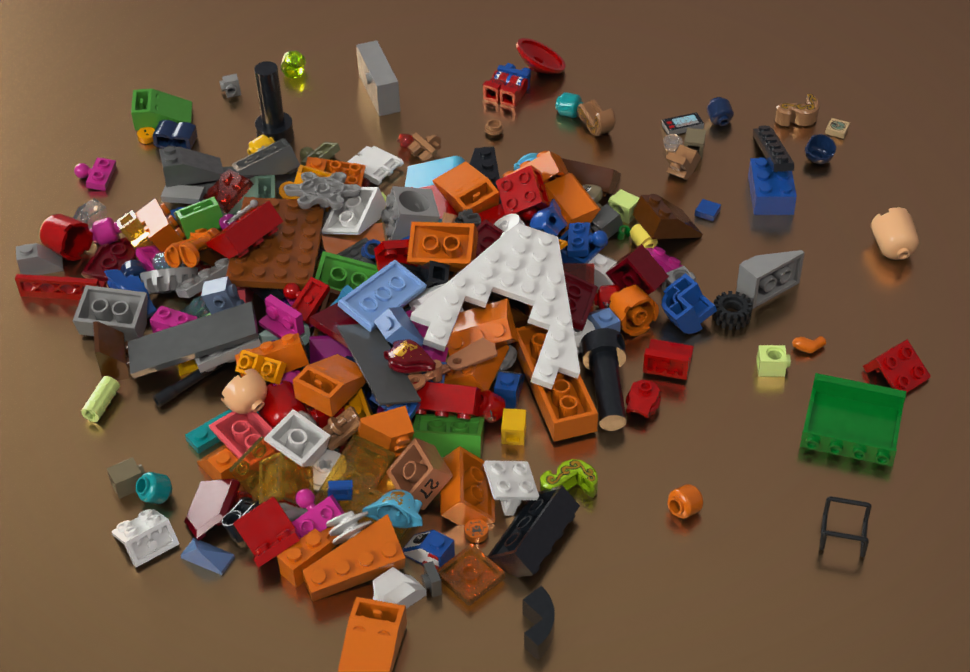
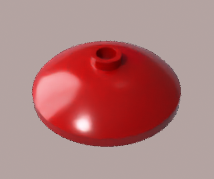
M521 38L516 44L517 51L532 71L544 74H558L564 71L566 64L554 50L532 39Z

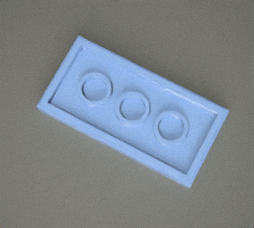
M394 259L340 299L337 306L371 332L377 328L374 321L388 308H403L425 291L427 285Z

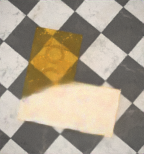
M354 434L317 492L314 501L315 505L327 498L328 481L353 480L352 500L337 502L345 513L353 511L354 514L362 513L364 507L376 502L384 495V493L376 489L394 461L396 453ZM365 516L357 522L362 523L371 520L373 524L376 520ZM393 527L400 543L408 528Z

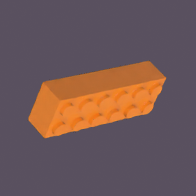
M535 325L516 328L519 341L514 342L513 347L517 350V358L553 441L597 432L598 412L580 374L577 379L558 372L552 389L530 382L548 330Z

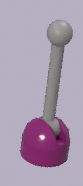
M255 199L251 200L250 204L236 215L226 214L219 219L220 227L225 229L248 210L256 208L258 201Z

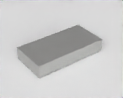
M165 185L161 194V201L195 204L202 201L205 188L187 185L166 187Z

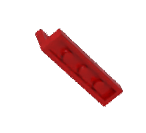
M16 274L15 276L19 294L23 297L80 300L86 285L107 288L106 282L99 281L98 279Z

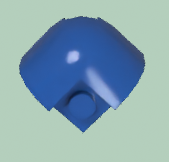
M686 273L663 291L664 296L661 306L671 322L684 333L692 334L702 330L703 328L700 323L717 311L716 306L702 294L698 283Z

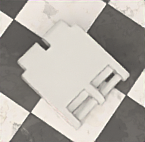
M366 146L358 155H355L348 161V163L366 165L363 178L376 185L381 184L382 179L386 176L393 174V170L398 166L404 165V161L401 158L376 146L372 148Z

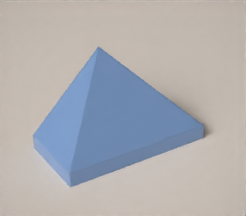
M196 538L191 540L180 555L182 559L220 575L225 572L235 558L234 554L201 540L198 541Z

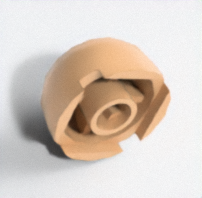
M255 369L245 370L244 372L247 375L242 378L237 375L224 388L222 392L224 398H221V401L233 412L248 414L258 412L263 408L268 392L267 385L263 377Z

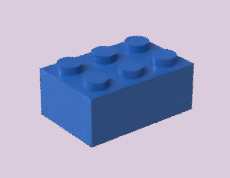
M750 158L748 180L754 215H794L797 195L792 171L774 172L766 158Z

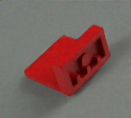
M532 165L496 180L505 215L519 214L535 206L545 209L550 205L541 171Z
M409 239L382 241L374 248L378 271L394 259L399 263L418 267L416 264L407 262Z
M651 339L649 348H646L644 353L643 373L687 380L694 346Z
M908 339L863 365L866 373L876 370L877 373L881 371L891 388L907 392L931 377Z
M274 496L233 523L254 554L253 560L258 567L301 539V535Z

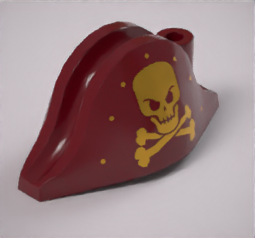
M411 339L394 341L393 347L383 353L384 358L388 360V366L400 373L416 374L436 370L435 361L418 343Z

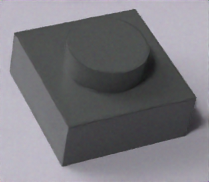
M434 562L424 563V574L421 575L424 588H429L432 597L442 595L441 579Z

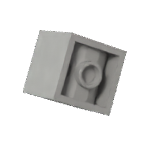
M393 186L391 193L386 198V208L381 213V220L385 224V235L388 236L389 240H401L410 236L411 221L438 222L440 218L432 189Z

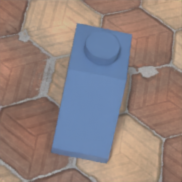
M402 307L388 308L374 321L384 338L391 344L394 341L411 339L421 347L423 346V337Z
M610 308L598 309L589 313L587 319L593 323L595 330L610 328L620 332L621 321Z

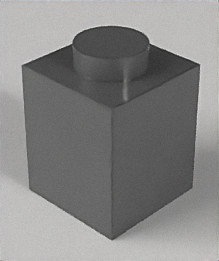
M606 204L592 220V227L590 228L593 233L598 230L606 232L609 239L624 224L620 214Z

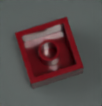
M642 244L619 259L606 272V275L615 285H619L621 290L637 285L648 295L654 292L669 277L662 266L657 263Z

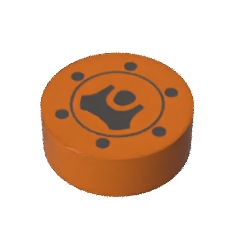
M481 519L468 521L464 527L466 539L472 543L485 541L489 535L488 524Z

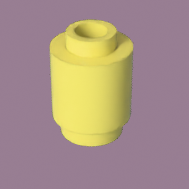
M636 224L631 228L630 238L637 247L642 244L645 248H654L657 245L658 240L652 239L640 224Z

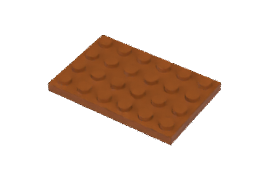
M244 197L241 210L247 207L253 199L258 201V206L270 201L284 222L277 226L279 230L270 236L264 235L262 243L255 247L253 245L249 246L247 254L240 258L237 255L230 258L226 276L229 277L231 283L235 284L236 287L284 289L286 284L296 283L300 290H302L310 277L314 278L326 208L316 204L309 209H301L297 199Z

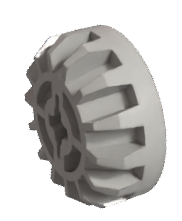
M180 267L146 271L140 273L141 282H144L148 294L175 293V289L182 286L181 283L183 281L198 276V268Z

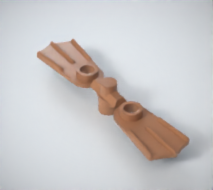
M481 338L449 356L447 365H443L440 360H434L436 370L427 371L423 375L416 373L407 376L417 391L425 385L426 381H442V375L451 369L459 371L465 367L497 357L495 343Z

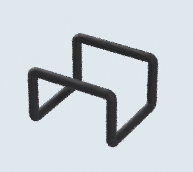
M832 496L827 497L822 518L820 550H824L827 536L861 541L860 556L865 557L869 543L867 526L871 504ZM831 501L866 507L862 536L826 531Z

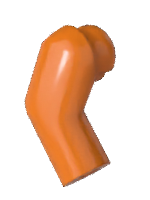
M819 336L814 340L796 337L792 345L801 352L811 354L825 346L826 340L823 336Z

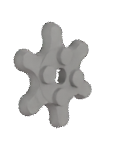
M304 172L301 174L303 183L287 184L284 186V191L287 196L300 197L297 199V203L301 209H309L316 204L324 208L341 209L344 204L343 197L358 196L361 186L357 184H344L347 175L343 172H335L329 177H319L314 172Z

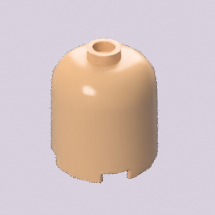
M896 207L888 209L889 212L882 216L877 214L871 222V228L882 254L892 260L906 259L911 256L918 248L919 238L912 216L908 213L907 209Z

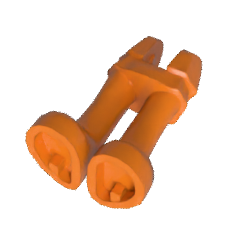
M201 228L195 230V232H190L189 239L173 243L166 248L164 252L166 263L172 268L179 267L182 262L188 267H195L200 262L198 250L207 249L208 246L205 242L220 231L217 228H210L208 230Z

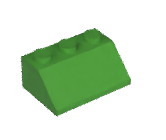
M323 251L315 279L338 291H341L347 284L354 290L376 274L378 269L377 265Z
M416 414L412 440L418 438L433 444L442 458L461 446L481 459L485 417H471V420L458 419L457 416L453 415L439 417L435 416V414Z

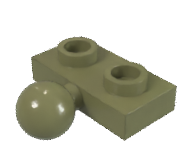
M324 142L315 150L311 147L302 148L300 151L301 165H306L308 157L332 159L341 150L339 144Z

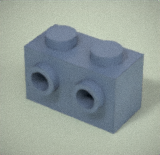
M228 276L205 281L203 284L201 297L211 314L245 303L238 296L235 284L231 283Z

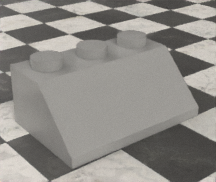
M86 285L74 315L73 323L80 335L94 336L93 322L99 321L123 332L127 341L143 337L147 325L148 294L146 292Z

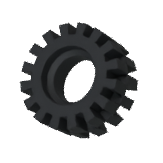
M728 291V294L723 292L721 296H716L714 305L717 311L712 314L713 320L716 321L718 326L722 324L721 328L724 329L726 326L729 327V330H732L733 327L736 330H739L740 326L742 328L746 327V324L750 323L752 302L750 303L749 297L746 298L745 294L740 296V292L737 291L736 294ZM727 309H734L738 312H730Z

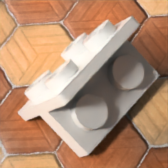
M486 460L483 466L493 499L500 500L505 516H514L517 507L521 504V500H538V490L527 461Z

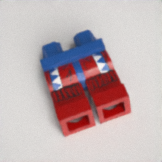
M507 63L505 66L499 65L492 78L483 83V99L495 103L500 101L502 105L516 108L526 91L530 88L531 70L525 67L522 70H518L511 63ZM491 93H496V96L490 95ZM512 97V101H508L507 98Z

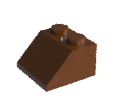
M94 321L95 354L102 378L110 376L117 381L130 379L128 341L125 340L124 333L99 321Z

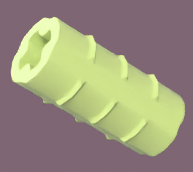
M110 376L102 378L81 411L84 418L91 422H98L120 388L117 380Z

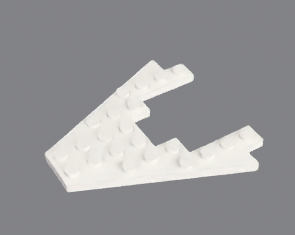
M520 223L515 224L411 314V321L429 327L423 345L444 352L464 301L485 308L491 292L532 305L533 308L527 323L547 329L548 332L530 382L552 389L558 372L577 379L579 377L580 366L557 236Z

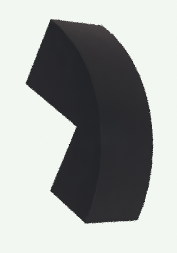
M431 260L421 267L400 263L427 285L426 288L448 282L450 265Z
M542 586L523 599V615L534 624L533 627L524 633V648L537 660L549 649L554 637L555 625L554 605L551 597Z

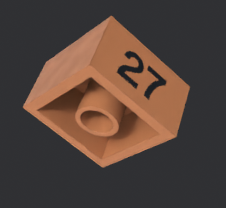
M414 438L386 471L396 490H405L411 493L414 500L422 502L421 509L423 510L453 477L436 447L418 438Z

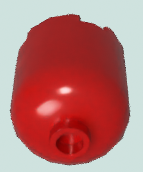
M54 214L42 223L40 239L42 244L54 253L67 260L76 261L81 259L80 255L85 250L89 251L93 242V232L89 230L87 223L67 215Z
M283 380L281 381L283 384L273 386L271 383L267 385L268 392L264 401L265 404L258 411V414L272 428L280 423L293 409L297 412L304 411L308 413L305 404L295 399L292 382Z

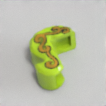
M570 459L564 461L559 465L556 474H552L548 470L540 477V491L561 485L568 491L578 484L591 498H594L597 494L598 474L590 464L582 460Z

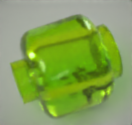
M298 51L286 52L281 62V71L289 78L301 76L306 64L305 57Z

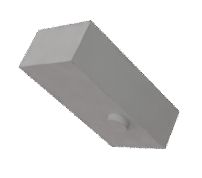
M378 41L357 44L359 76L378 115L383 116L400 112L398 80Z

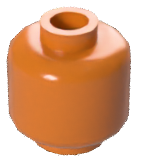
M685 484L670 492L668 495V508L673 515L686 519L701 511L703 508V496L695 486Z

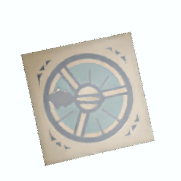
M831 118L825 134L844 139L850 123Z

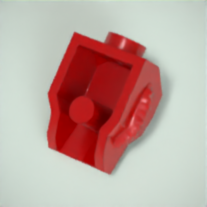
M646 380L634 382L626 396V413H638L645 416V418L655 414L661 403L662 392L656 383Z

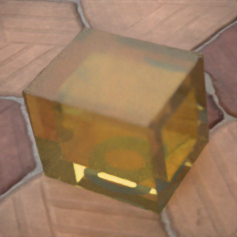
M133 210L116 221L120 231L134 247L139 243H143L148 238L149 233H146L144 230L145 226L141 224Z

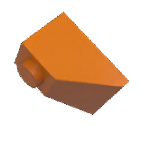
M225 444L197 461V464L213 480L233 478L241 481L256 471L247 469Z

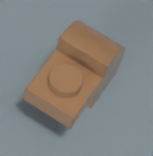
M679 145L676 153L669 152L666 157L670 165L667 173L687 180L695 171L701 157L698 151Z

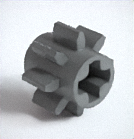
M472 209L459 212V216L455 220V223H474L476 227L481 224L479 214L473 213Z

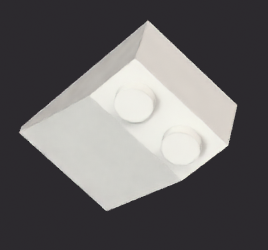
M361 187L358 196L343 197V207L331 210L322 229V234L360 235L381 218L382 210L386 207V202L379 187Z

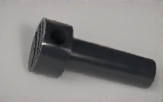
M260 62L254 67L261 115L255 121L257 137L266 135L268 138L272 137L275 142L284 138L290 144L294 139L291 116L283 111L278 67L274 62Z
M610 328L596 329L585 334L581 339L582 361L587 369L593 371L599 425L604 430L614 431L626 425V413L619 367L626 361L625 341L623 335L617 330Z

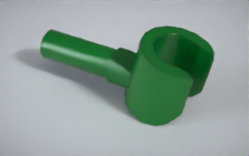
M627 225L620 226L617 231V238L623 240L625 235L629 237L630 227Z

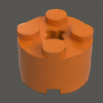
M637 285L614 292L610 297L611 303L609 308L620 319V328L631 336H638L651 328L649 324L652 320L656 321L658 317L659 307L657 303Z

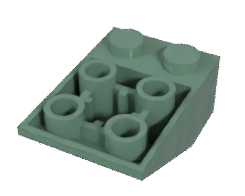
M275 175L254 176L218 195V204L222 215H236L237 211H241L244 197L278 199Z

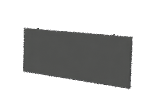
M360 324L337 325L342 338L379 405L421 402L407 374L394 371L388 366V360L384 358L383 353L391 349L378 327L369 332Z

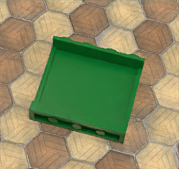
M815 373L800 447L893 467L907 391Z

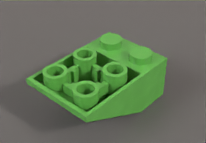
M155 89L133 90L131 115L135 131L143 127L156 129L161 120L192 124L193 103L192 101Z
M214 196L173 213L187 239L190 238V232H195L197 229H221L219 219L223 215Z

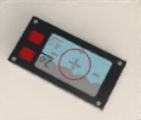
M696 112L663 119L662 127L668 136L686 133L687 127L704 129V122Z

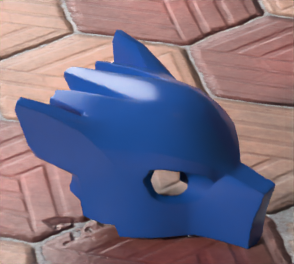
M555 199L551 200L549 207L535 213L529 224L531 228L557 236L563 228L568 226Z
M118 269L104 271L109 280L107 281L109 288L146 292L148 294L144 282H141L139 276L132 274L126 276ZM149 294L147 303V319L153 316L154 313L157 311L149 297Z

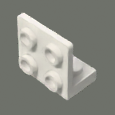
M155 509L144 510L138 514L137 518L121 522L116 526V529L111 531L113 536L124 544L135 567L180 544L169 519Z

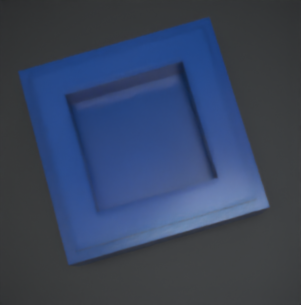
M702 199L695 210V216L713 222L721 210V204Z
M353 480L328 481L327 497L333 495L337 501L352 500Z

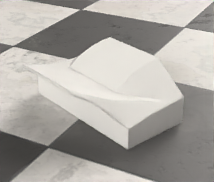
M395 567L390 568L372 581L374 587L372 600L405 605L406 609L427 595L426 589L415 578L402 573Z

